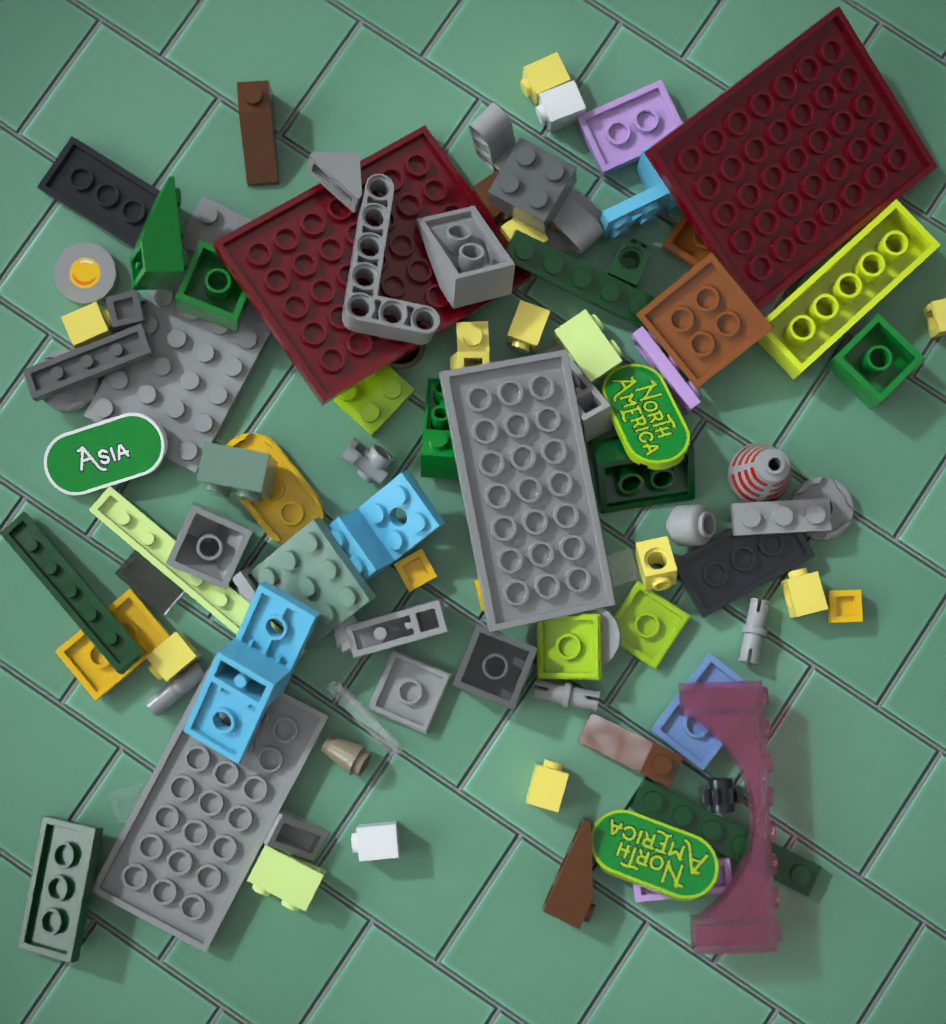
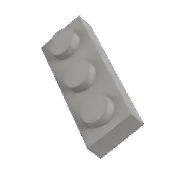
M829 498L732 503L730 505L733 537L825 532L832 530Z

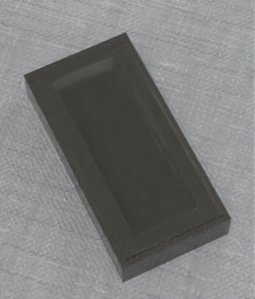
M136 550L115 572V575L162 615H166L185 592Z

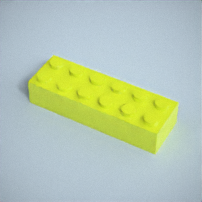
M896 199L767 316L774 325V329L757 342L794 380L931 255L940 244Z

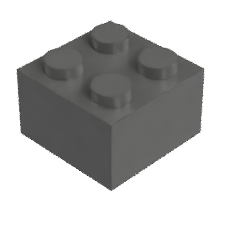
M519 138L488 190L490 206L546 234L577 181L576 166Z
M477 624L453 686L514 710L538 648L499 632H490L489 628Z

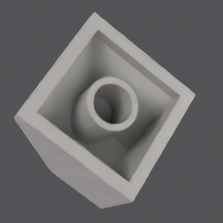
M193 501L166 564L226 590L253 530L223 513Z

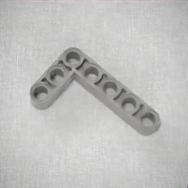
M491 103L469 124V130L476 154L490 170L495 172L498 169L499 171L501 170L516 142L511 120L498 105ZM570 194L552 222L556 227L554 231L570 247L574 245V251L580 255L604 233L598 221Z
M374 174L367 179L360 202L342 311V322L347 329L353 332L424 345L432 340L440 324V317L437 311L426 305L377 296L394 195V184L388 176ZM371 192H381L384 197L374 196ZM374 220L380 226H371L366 221ZM369 249L373 251L375 255L367 256L361 250ZM356 279H366L370 285L362 286ZM351 309H362L366 316L358 317L352 313ZM384 315H392L398 322H387L384 319ZM423 321L428 324L430 329L423 330L417 326L416 322Z

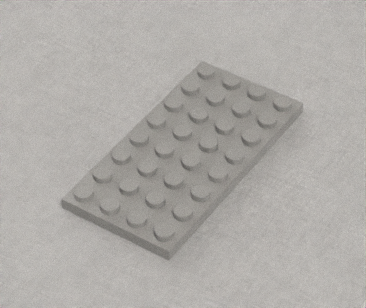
M202 196L185 227L184 238L181 239L182 250H186L188 255V265L199 240L213 245L214 241L252 220ZM184 270V273L171 290H151L143 305L146 323L143 325L146 328L155 356L106 374L84 416L96 423L131 412H140L150 416L152 419L154 418L162 425L167 435L168 449L164 458L198 474L204 442L215 443L272 334L251 302L248 304L237 332L177 309L175 296L186 270Z
M567 349L439 372L489 631L493 632L615 605Z
M215 656L92 888L94 894L205 953L214 940L263 846L265 838L330 715L284 692L267 707L244 759L239 764L235 763L183 731ZM219 712L220 721L227 726H231L230 717L226 713Z

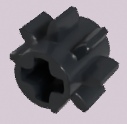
M733 778L708 779L709 787L701 788L702 803L710 805L711 813L735 812V803H743L742 787L733 786Z

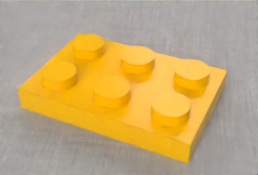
M131 588L108 607L147 653L123 675L117 673L82 630H79L55 650L56 654L95 701H99L147 660L146 656L171 636Z

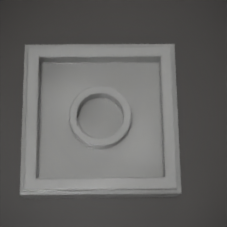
M393 649L367 709L427 734L452 674Z

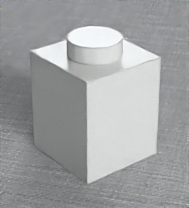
M572 80L540 93L538 106L535 107L540 123L542 125L546 123L551 133L576 123V117L586 112V106L575 81Z
M397 821L359 824L356 828L357 833H351L352 852L358 853L359 861L399 858L400 846Z

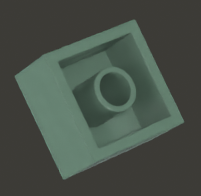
M204 442L196 481L204 485V490L209 491L212 495L229 498L231 492L236 493L237 497L242 498L241 500L261 504L262 498L271 499L278 462L268 453Z

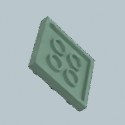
M317 517L309 522L250 571L258 584L266 581L320 612L305 645V651L313 647L376 598L321 517Z

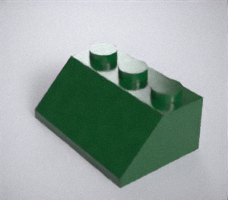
M619 436L591 440L593 469L601 513L695 499L694 447L691 439L689 449L683 460L676 466L663 470L648 469V465L641 463L638 465L628 457Z

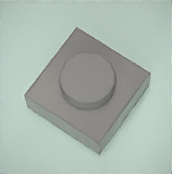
M256 565L240 571L231 578L236 584L239 594L249 604L259 585L250 572Z

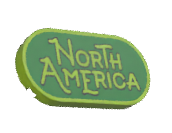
M627 364L612 370L604 379L602 395L611 405V421L628 457L636 464L648 465V469L653 470L668 469L679 464L689 449L690 433L663 377L655 369L641 364Z
M629 810L608 812L601 816L592 828V856L600 869L607 874L683 902L692 901L704 896L713 888L719 871L717 856L709 843L697 835Z

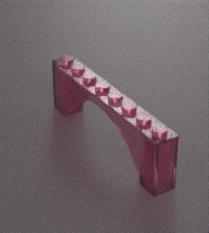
M761 680L678 683L680 716L691 717L710 731L726 748L744 780L750 808V830L747 846L733 878L709 906L699 914L690 915L691 949L696 955L777 952L776 942H781V926L779 921H775V908H779L780 900L778 888L773 887V874H777L778 863L776 854L771 852V840L776 838L775 822L770 820L769 807L774 805L773 788L768 786L767 773L772 772L771 754L766 753V740L770 739L769 720H764V707H767L769 702L768 689L763 687Z

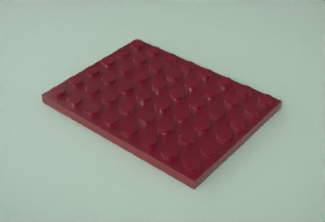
M839 6L832 9L644 151V154L710 253L713 251L760 309L938 167Z
M425 125L360 161L362 194L367 179L374 174H384L394 184V195L377 296L434 308L440 317V324L432 339L455 326L456 322H462L501 298L498 297L453 309L439 287L417 228L416 219L475 206L505 250L509 242ZM319 183L214 241L213 248L323 406L422 345L353 332L344 326L342 311L360 204L358 210L353 213ZM371 192L374 196L384 197L381 192ZM374 220L366 221L371 226H380ZM369 249L361 250L367 256L375 255L374 252ZM515 267L512 291L529 281L532 275ZM356 279L362 286L370 285L366 279ZM351 309L352 313L358 317L366 316L362 309ZM384 315V319L387 322H398L394 316ZM416 322L419 328L423 330L430 329L425 322Z

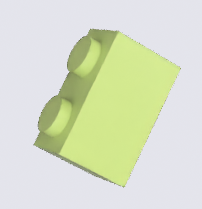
M585 309L554 330L553 339L563 350L567 349L568 356L594 385L612 370L620 367L622 352L614 340L608 341L602 333L604 327L595 314L590 316Z
M265 844L247 881L253 884L252 889L267 897L273 894L282 899L281 904L298 912L299 909L307 910L327 871L300 856Z

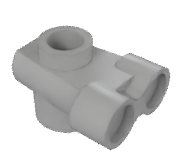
M354 437L340 457L351 466L357 467V473L363 480L368 483H372L375 480L380 484L391 469L389 466L394 461L392 455L386 449L376 444L368 450L364 444Z

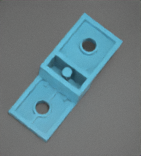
M651 146L642 150L636 172L646 190L602 211L599 222L604 230V233L601 235L602 240L612 237L613 240L618 239L629 232L628 228L638 223L640 226H645L653 222L657 218V214L665 210L671 213L680 209L644 154V151Z
M406 470L401 472L358 509L339 516L327 527L363 579L368 581L380 575L445 524V522L409 471ZM397 508L405 511L407 515L405 524L398 521L396 517Z
M266 581L261 582L257 587L235 639L217 652L183 731L239 764L248 751L267 707L284 693L320 612ZM273 618L282 622L284 626L283 633H278L272 628L271 620ZM219 712L226 713L230 717L231 726H227L220 721Z

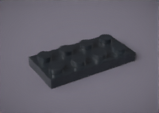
M71 136L37 186L41 192L133 250L155 199L160 192L73 136Z
M731 528L708 541L705 545H701L675 559L679 579L701 618H705L816 555L803 533L733 537Z

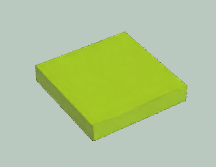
M639 581L635 582L614 614L621 628V648L654 670L658 668L691 617L652 590L645 591L643 584Z
M571 614L537 622V679H603L602 614Z

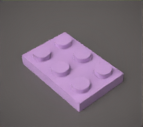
M662 80L576 117V123L602 176L639 160L643 149L655 144L682 124Z

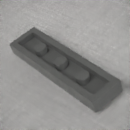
M140 323L23 370L32 399L38 402L155 356L146 328Z

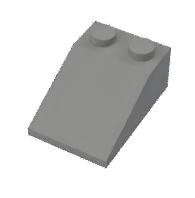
M475 206L416 219L417 228L439 287L453 309L512 294L515 263Z

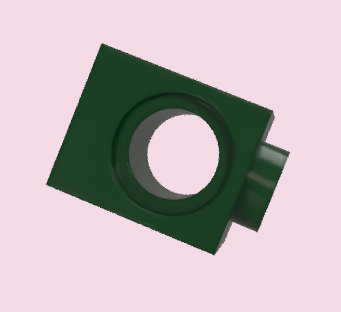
M623 239L608 275L636 288L652 251L647 249V245L639 240L630 239L628 241ZM627 257L636 260L638 267L628 269L622 264V259Z

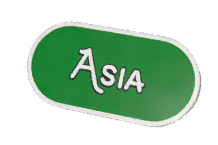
M140 412L122 414L57 436L49 444L45 452V473L56 489L68 495H83L147 475L158 469L164 459V455L167 453V435L162 425L146 414Z

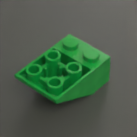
M169 176L156 197L130 256L132 290H171L184 273V270H187L188 255L186 250H182L181 239L184 238L185 227L183 219H179L178 207L181 205L180 188H175L174 176Z
M428 378L421 446V477L459 480L440 379Z

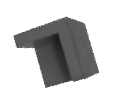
M138 290L106 297L112 327L117 332L140 323H146L143 310L145 299Z

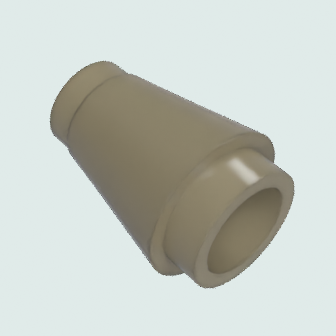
M331 734L327 737L321 749V752L325 753L349 775L354 773L360 776L368 766L372 753L366 750V746L335 737Z

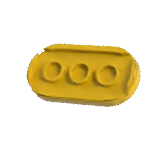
M245 433L233 438L226 445L268 453L278 462L270 500L262 498L261 504L247 502L238 497L269 537L280 544H284L313 519L321 517L324 520V508L320 497L270 437L257 433Z

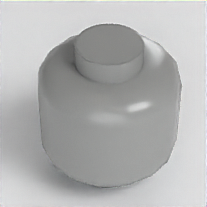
M702 504L678 505L672 509L666 521V530L673 542L679 546L705 545L714 535L716 520L709 509Z

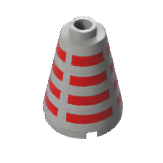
M753 443L741 448L734 454L728 465L727 479L730 489L744 503L778 501L787 492L791 483V466L788 456L778 448L766 443Z

